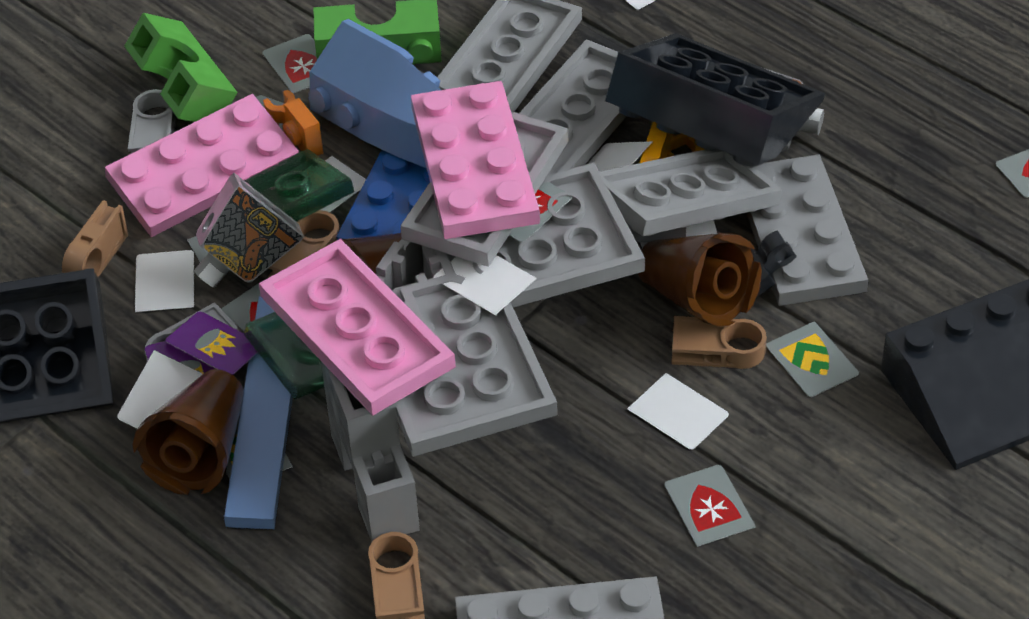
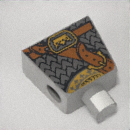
M233 172L197 230L196 236L199 245L208 254L194 269V272L213 288L230 270L245 282H252L300 243L304 235L295 220Z

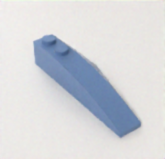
M347 19L341 22L309 72L310 110L369 144L427 168L412 111L411 95L441 90L439 88L440 80L430 71L425 73L419 71L412 64L414 57L402 47Z

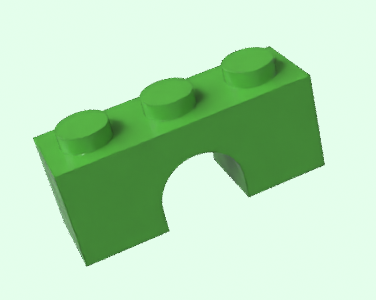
M437 0L396 1V14L388 22L378 25H370L358 20L355 14V4L313 7L314 41L317 59L341 22L350 19L405 49L414 57L412 64L442 62Z
M142 13L124 47L141 70L157 73L168 79L160 95L178 119L196 122L232 104L238 92L184 23Z

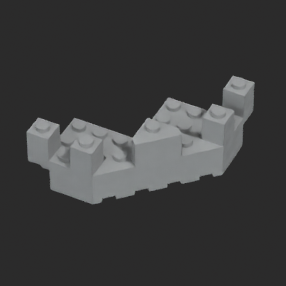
M595 163L553 174L549 172L543 183L550 182L565 191L552 196L548 201V210L553 216L524 242H519L513 237L508 236L497 253V256L537 279L496 315L443 285L451 281L462 284L465 280V277L455 273L450 262L456 256L401 239L399 243L394 241L377 265L376 275L455 354L456 367L372 416L321 361L331 436L344 470L352 468L354 470L358 507L371 542L381 534L388 532L409 534L420 531L415 481L400 446L398 422L412 457L557 415L555 396L513 307L645 271V257ZM563 196L573 197L557 213L553 210L552 204L557 198ZM473 262L475 271L482 274L484 271L478 267L477 263ZM443 268L445 275L434 278V275Z

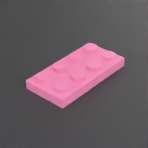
M502 81L411 95L412 111L444 239L540 224L539 206Z
M252 93L106 166L105 175L150 237H153L210 208L233 172L250 186H253L299 162V151Z
M341 239L259 283L260 295L263 300L372 416L456 367L455 354Z

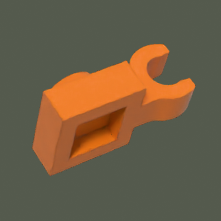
M285 90L283 91V105H274L268 98L263 100L266 111L276 123L283 124V132L308 160L323 154L320 123L300 98L295 99V95L291 91Z

